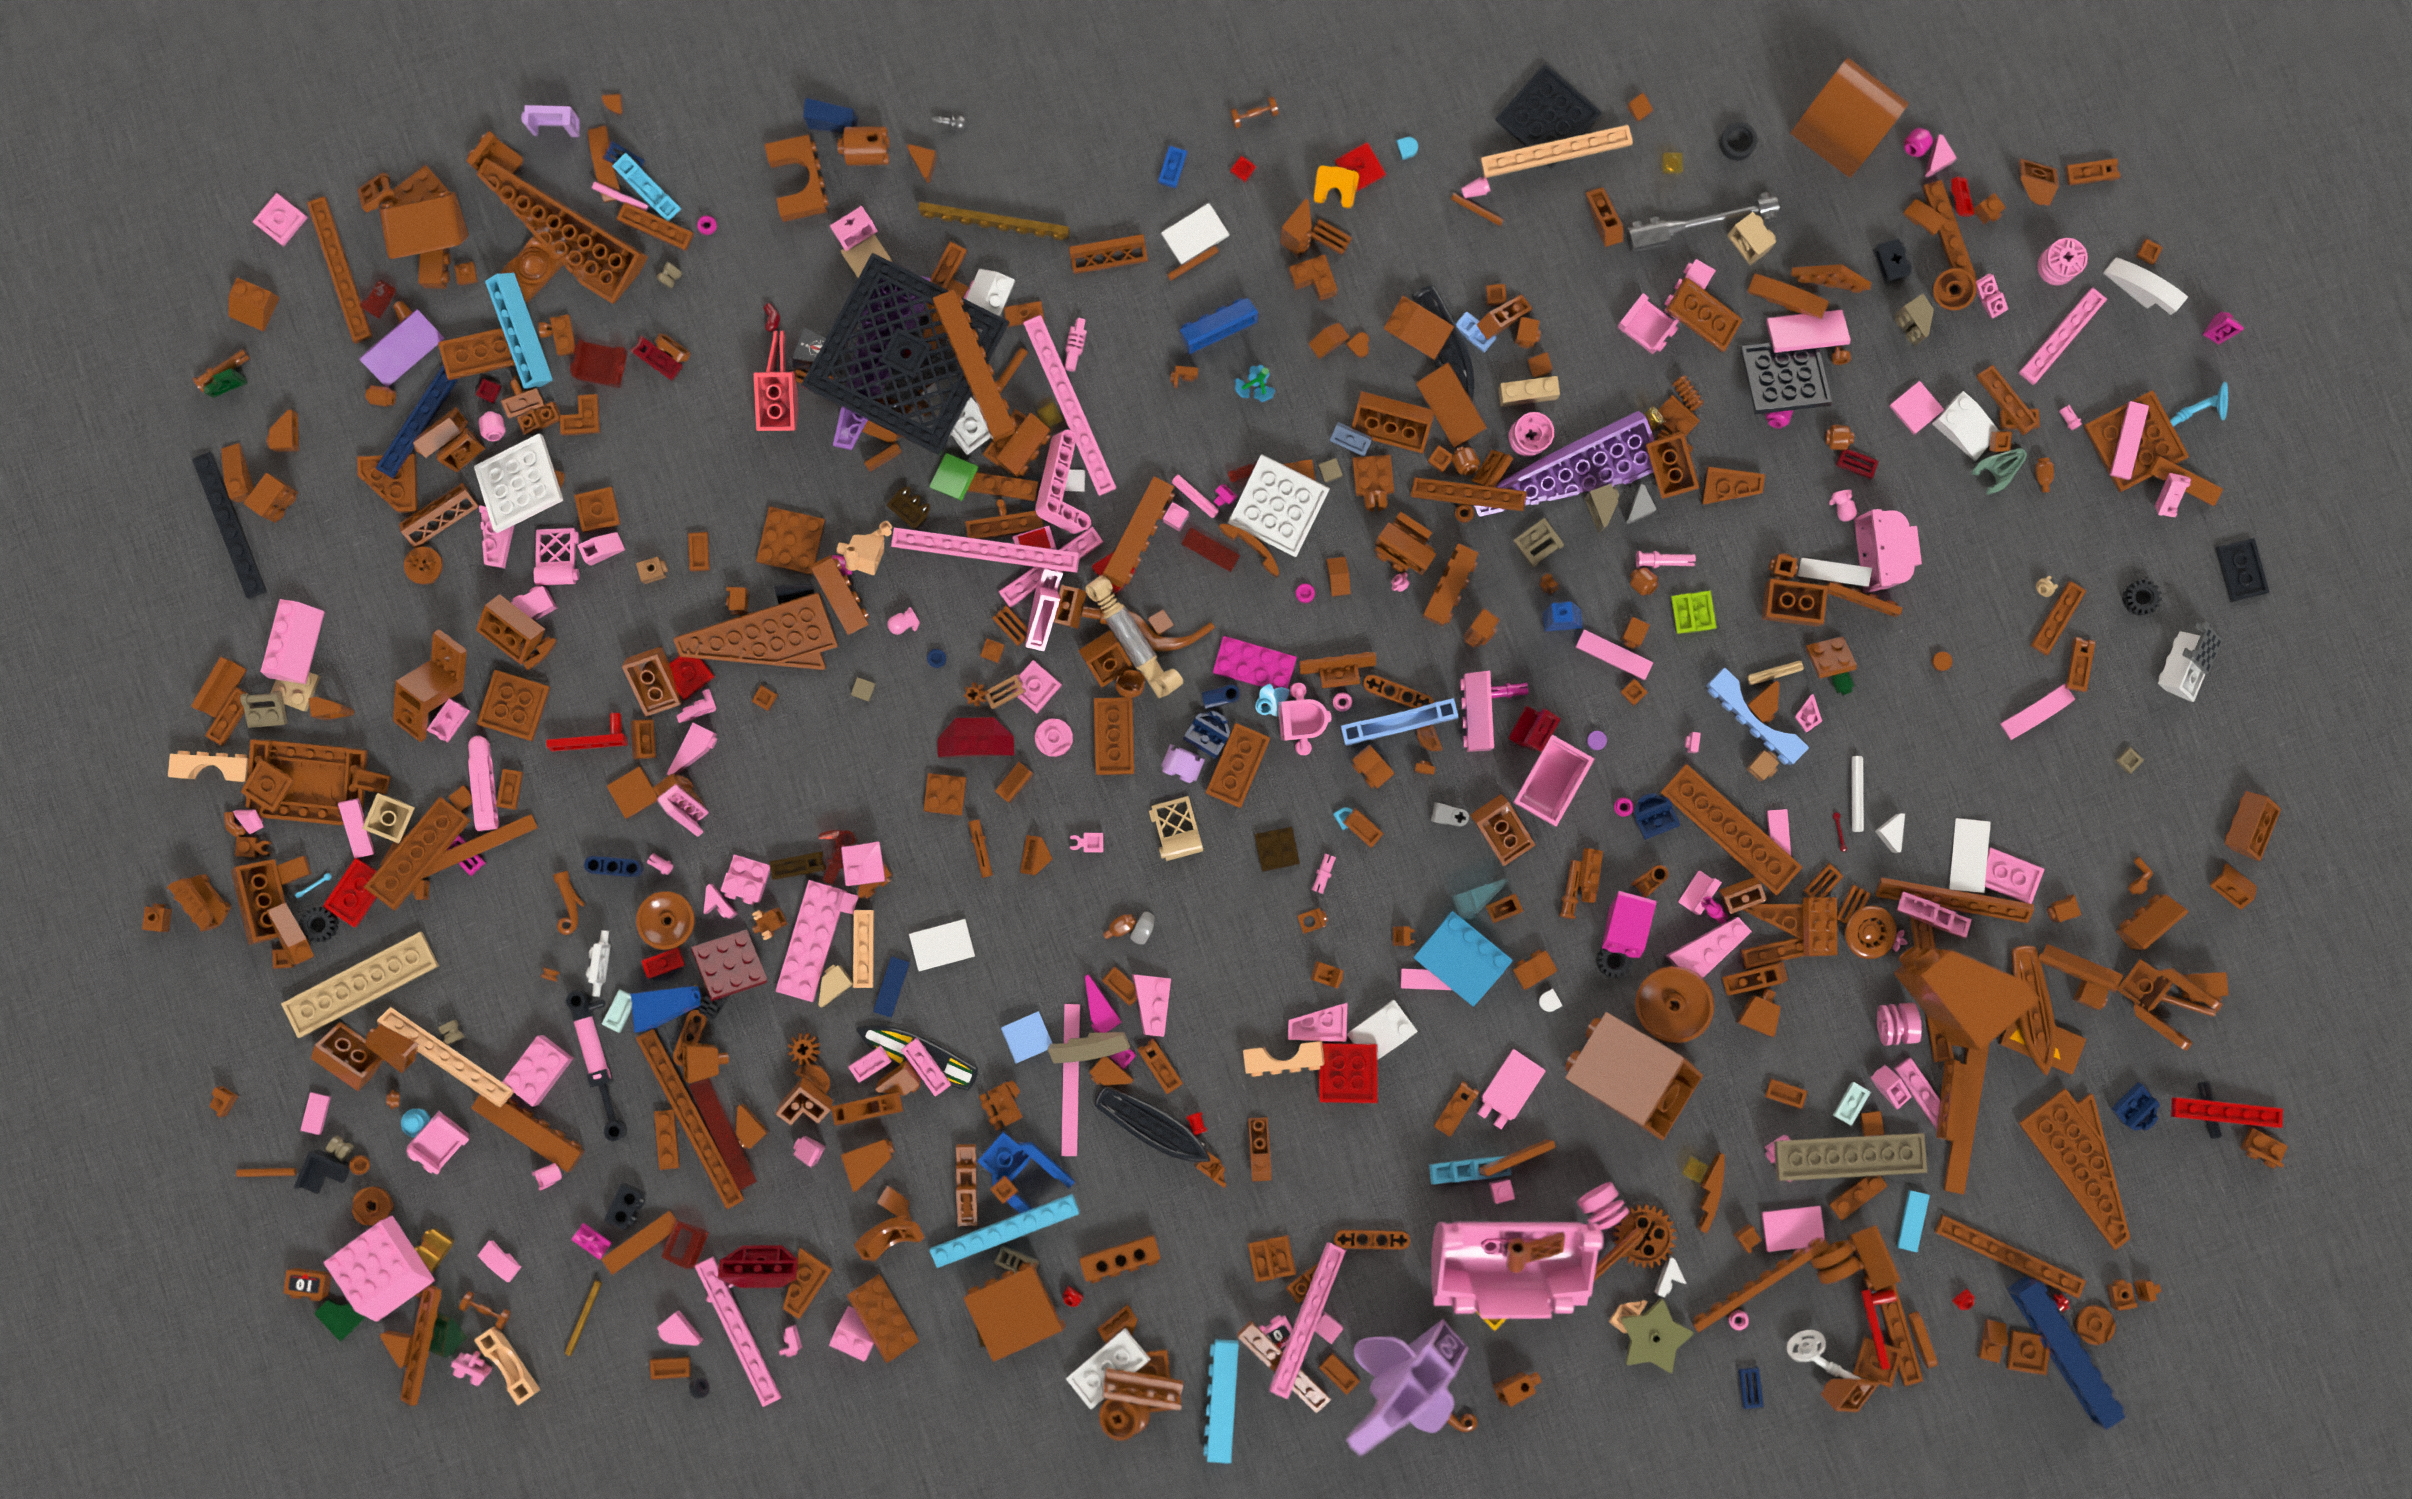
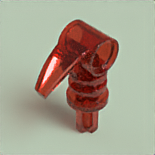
M829 830L818 835V839H834L836 841L834 847L836 851L831 853L833 855L832 859H827L826 862L830 864L823 877V881L829 884L834 883L840 868L844 869L842 847L855 846L857 844L856 834L849 830ZM846 834L852 836V842L848 845L843 842V837Z

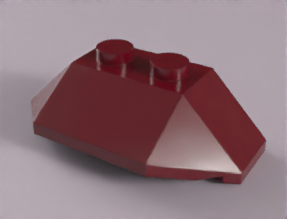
M994 717L955 718L937 738L938 758L1015 756L1014 736Z
M742 1245L728 1256L720 1259L718 1279L739 1288H780L797 1279L799 1260L782 1245Z

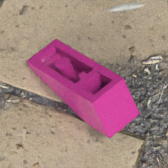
M2221 311L2213 317L2203 335L2219 345L2241 332L2244 327L2231 314Z
M1088 974L1085 976L1090 1015L1093 1022L1091 1027L1095 1033L1108 1032L1122 1021Z

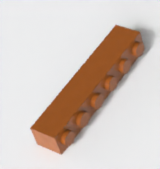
M1155 476L1151 480L1103 573V576L1108 578L1112 584L1120 588L1123 587L1124 583L1129 584L1133 576L1130 573L1132 568H1137L1142 559L1138 557L1140 552L1146 551L1150 543L1147 541L1149 535L1153 536L1158 528L1155 525L1157 519L1162 520L1166 512L1163 509L1165 504H1170L1175 495L1171 493L1174 486Z
M481 1094L478 1096L471 1109L552 1163H555L564 1171H572L585 1151L581 1149L582 1145L574 1140L569 1141L565 1138L566 1135L562 1131L557 1129L554 1131L549 1127L550 1124L543 1119H536L533 1117V1112L526 1108L521 1109L512 1098H508L501 1107H498Z

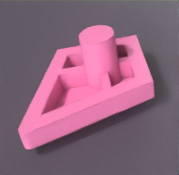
M1813 694L1809 696L1795 716V719L1805 732H1808L1822 722Z
M256 810L233 811L235 817L249 834L264 827L262 824L263 817L258 815Z

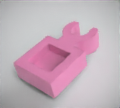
M1084 833V839L1076 835L1070 836V839L1078 841L1077 846H1070L1072 850L1084 847V852H1103V833Z

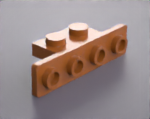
M1364 652L1355 655L1346 654L1338 657L1307 659L1300 661V674L1320 673L1322 688L1360 684L1358 668L1375 666L1376 653Z

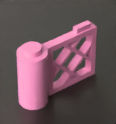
M575 528L536 530V567L534 568L536 586L576 584V581L579 580V569L575 568V544H579V532H576ZM563 534H570V540L565 545L558 540ZM541 535L553 537L546 546L541 543ZM557 541L562 548L554 555L549 548ZM565 550L570 553V561H561L558 557ZM546 551L553 556L548 562H541V556Z

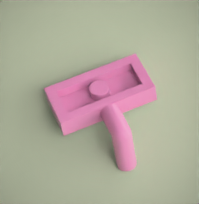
M710 689L702 691L705 699L694 702V706L682 709L683 712L677 715L679 723L694 720L703 714L716 710Z

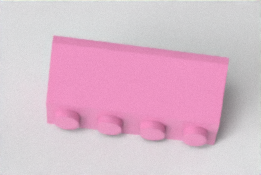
M280 599L261 673L270 679L306 684L325 612L300 602Z
M1490 671L1464 674L1463 679H1460V689L1464 690V698H1461V708L1465 709V717H1462V728H1466V736H1463V747H1467V752L1490 751L1494 748Z

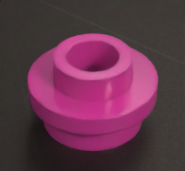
M703 216L699 219L697 227L702 234L710 235L715 232L717 223L711 216ZM710 223L711 226L708 229L704 228L705 224Z
M1619 798L1614 803V811L1617 815L1626 817L1632 813L1633 803L1628 798ZM1621 804L1626 805L1627 808L1625 811H1622L1620 809Z

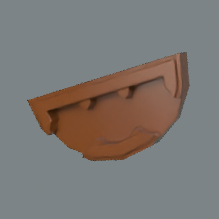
M1433 725L1417 728V740L1421 746L1430 751H1442L1443 748Z
M810 1064L800 1067L795 1072L796 1075L801 1078L804 1077L823 1093H828L830 1078L822 1067Z

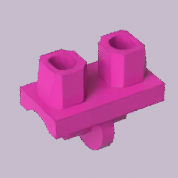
M582 1223L571 1239L599 1260L612 1244L611 1241L585 1223Z

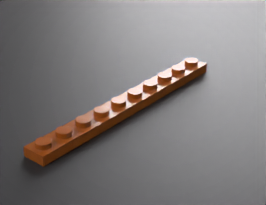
M654 1029L636 1037L635 1039L725 1209L727 1210L742 1202L744 1198Z

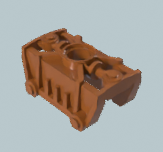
M206 874L183 878L166 887L173 893V898L181 903L183 910L191 916V921L198 925L201 932L219 927L231 909V905L228 902H224L209 883V877Z

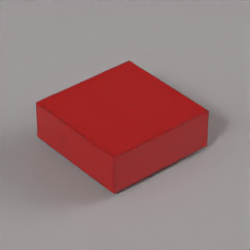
M1241 155L1230 169V172L1245 183L1255 171L1256 166Z

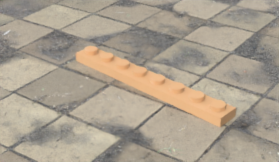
M1629 125L1486 156L1482 157L1480 161L1484 177L1487 178L1630 146L1633 144Z
M390 1007L377 1020L378 1025L381 1024L419 1044L417 1050L419 1053L498 1107H501L513 1094L511 1088Z

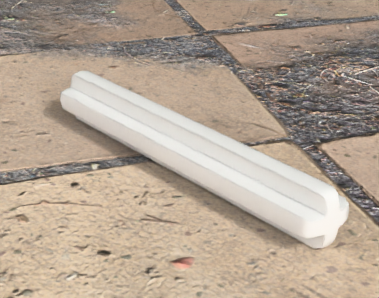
M1853 756L1852 831L1862 832L1864 830L1863 757Z

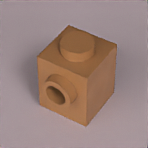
M659 557L636 563L641 582L645 584L667 578V564L665 560L662 561Z
M1764 750L1754 758L1746 770L1759 781H1763L1768 776L1772 777L1778 770L1776 766L1779 762L1776 761L1777 757L1772 752Z

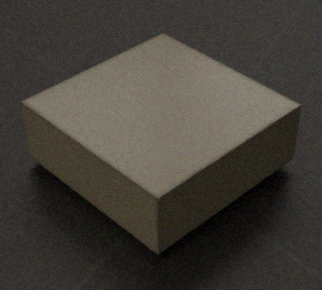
M1336 458L1318 464L1325 483L1343 477Z
M857 677L851 696L870 702L876 684Z
M2128 747L2115 760L2128 774H2131L2144 761L2131 747Z

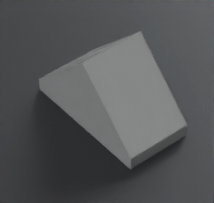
M1643 484L1637 489L1625 522L1627 524L1656 511L1655 505Z

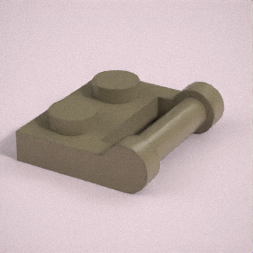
M1545 518L1513 540L1532 568H1535L1538 562L1556 549L1564 547L1563 542ZM1551 538L1553 543L1533 557L1530 552Z
M281 691L258 695L241 694L240 700L244 706L248 728L285 725L288 723ZM273 701L275 705L253 707L252 705L253 702Z

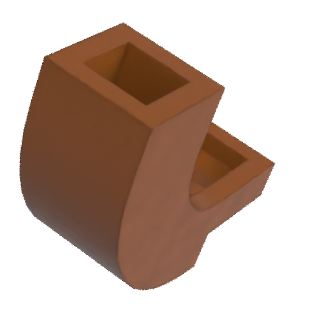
M899 1092L831 1106L834 1125L847 1124L903 1111Z
M898 1216L888 1219L867 1231L854 1244V1247L862 1260L876 1261L890 1246L902 1241L921 1242L924 1235L921 1232L920 1226L916 1222H911L908 1216Z

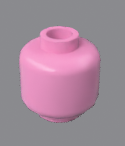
M492 411L486 412L478 420L481 436L488 441L500 440L506 432L504 420L500 414Z

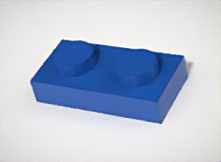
M1169 146L1158 183L1177 188L1187 156L1186 150Z

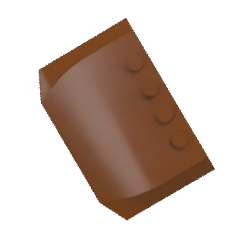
M251 739L248 778L259 760L264 759L296 780L276 812H271L247 796L246 807L256 810L263 818L343 825L344 822L338 803L359 798L363 811L365 790L351 787L356 768L366 770L368 750Z

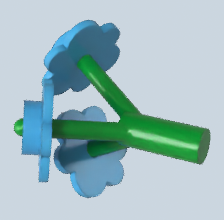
M1263 365L1250 367L1248 379L1252 381L1247 384L1243 380L1235 379V390L1242 398H1249V387L1251 385L1255 387L1261 385V388L1254 390L1255 399L1264 402L1273 398L1275 389L1265 386L1266 379L1269 377V370Z

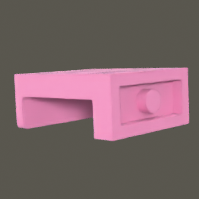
M1643 293L1617 328L1654 354L1656 350L1660 352L1667 344L1664 340L1668 335L1670 337L1674 335L1678 329L1676 325L1679 321L1677 319L1673 321L1648 302L1649 297Z
M438 1111L408 1144L407 1155L413 1161L418 1160L421 1162L424 1169L429 1173L434 1172L438 1175L441 1167L458 1148L469 1141L470 1134L442 1112Z

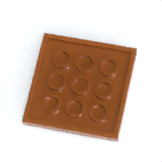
M2153 390L2132 400V402L2148 405L2149 408L2131 479L2126 480L2110 476L2119 493L2151 477L2152 475L2148 471L2156 456H2161L2174 464L2189 457ZM2128 403L2083 426L2109 475Z

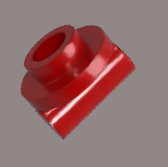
M1068 1286L1062 1294L1064 1303L1070 1307H1077L1084 1298L1083 1295L1071 1286Z
M1966 1288L1951 1301L1960 1310H1968L1974 1305L1975 1297Z

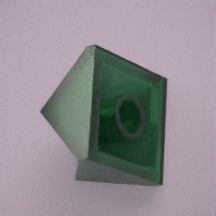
M437 1311L429 1351L447 1358L455 1354L457 1348L468 1337L452 1317Z

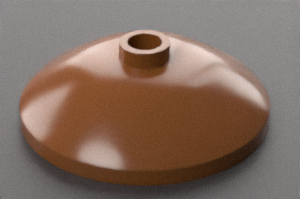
M668 891L658 892L646 898L640 905L636 916V926L639 935L648 945L657 949H673L682 945L692 934L695 924L694 911L690 903L683 896ZM667 917L671 918L670 924L665 922Z

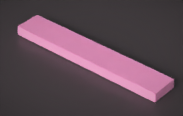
M2092 287L2026 363L2019 374L2034 385L2107 299Z
M1092 526L1059 550L1080 553V560L1104 542ZM1033 567L999 591L1010 608L1036 590L1041 568Z

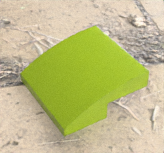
M1711 590L1671 596L1677 634L1717 629Z

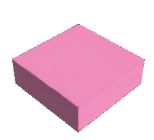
M840 891L835 910L853 914L858 896Z

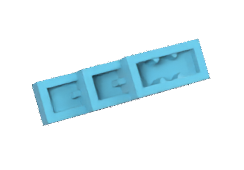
M1505 1156L1429 1164L1431 1184L1511 1175V1167L1487 1177L1480 1175L1478 1168Z

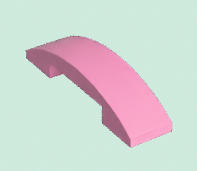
M2062 684L2042 699L2002 722L2000 725L2009 739L2012 740L2073 702L2075 698L2070 690L2065 688L2066 684Z

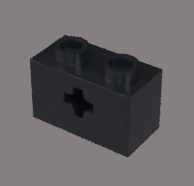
M1899 238L1879 244L1873 249L1885 285L1906 279L1912 274L1911 263L1909 260L1907 261L1905 256V246L1900 242Z

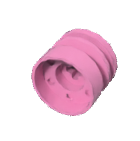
M2059 239L2040 255L2037 264L2039 275L2049 284H2066L2081 273L2087 265L2088 256L2086 249L2075 239Z
M1530 412L1523 415L1511 426L1509 431L1511 448L1517 454L1524 457L1538 455L1551 444L1554 438V427L1551 420L1539 412ZM1526 434L1532 435L1533 438L1526 437Z
M1901 1003L1898 1005V1009L1894 1004H1889L1888 1007L1887 1005H1879L1877 1009V1029L1884 1046L1898 1045L1900 1039L1904 1044L1919 1043L1921 1039V1019L1915 1003Z
M1612 1182L1604 1183L1592 1189L1577 1201L1583 1214L1593 1212L1587 1221L1589 1223L1595 1222L1600 1230L1617 1224L1629 1213L1626 1206L1621 1207L1624 1204L1622 1199L1613 1201L1619 1193Z

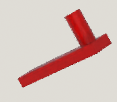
M611 713L609 714L610 735L546 740V747L551 752L628 746V738L622 733L621 714Z
M1894 1289L1871 1293L1870 1290L1861 1291L1880 1370L1890 1369L1874 1305L1897 1301Z

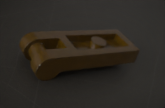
M823 851L769 861L772 880L826 871V865H823L822 860L824 857ZM815 859L816 866L810 867L809 860Z

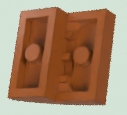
M1289 1235L1248 1243L1256 1282L1296 1274Z

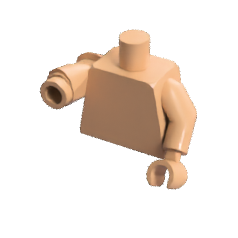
M888 521L882 522L879 526L880 529L871 534L853 535L849 544L839 542L837 554L844 555L845 567L848 570H859L875 575L884 553V535H891L890 529L892 526Z

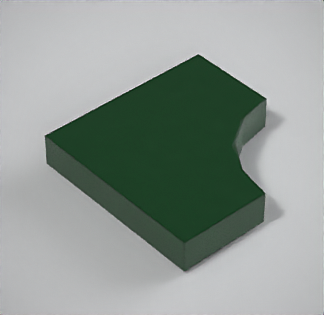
M230 368L214 375V380L209 385L203 387L205 394L215 398L247 384V380L243 375Z
M331 1299L327 1300L314 1313L340 1342L367 1318L356 1312L351 1304L342 1305L335 1303Z

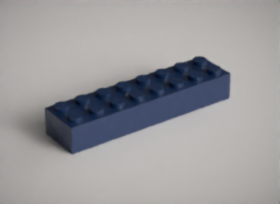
M2025 1276L2006 1288L2034 1333L2041 1334L2038 1339L2045 1349L2046 1346L2050 1349V1358L2092 1423L2107 1430L2126 1418L2123 1413L2124 1407L2111 1395L2113 1390L2100 1378L2102 1376L2100 1370L2089 1361L2091 1360L2089 1353L2085 1349L2082 1350L2078 1344L2080 1343L2078 1336L2074 1332L2071 1333L2067 1327L2069 1326L2068 1321L2063 1315L2060 1316L2058 1313V1306L2052 1298L2049 1299L2047 1296V1289L2041 1281L2038 1282Z

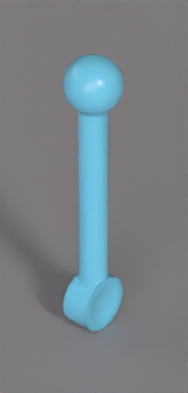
M324 874L323 878L296 893V898L302 897L306 892L325 880H330L331 874Z

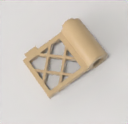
M1189 796L1152 806L1149 814L1151 821L1156 822L1162 843V847H1159L1162 859L1166 858V861L1203 851ZM1186 802L1188 809L1184 815L1175 811L1179 803ZM1166 808L1170 811L1166 820L1158 817L1157 809ZM1172 813L1182 817L1177 827L1168 822ZM1186 819L1192 823L1194 830L1185 832L1180 829V826ZM1167 824L1174 828L1175 831L1172 836L1164 838L1162 831Z

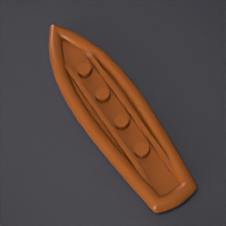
M2022 945L2012 949L2013 976L2026 981L2040 1000L2020 1016L2018 1020L2025 1045L2032 1059L2042 1073L2048 1075L2053 1063L2056 1044L2054 1014L2041 962L2038 959L2037 949L2034 946Z

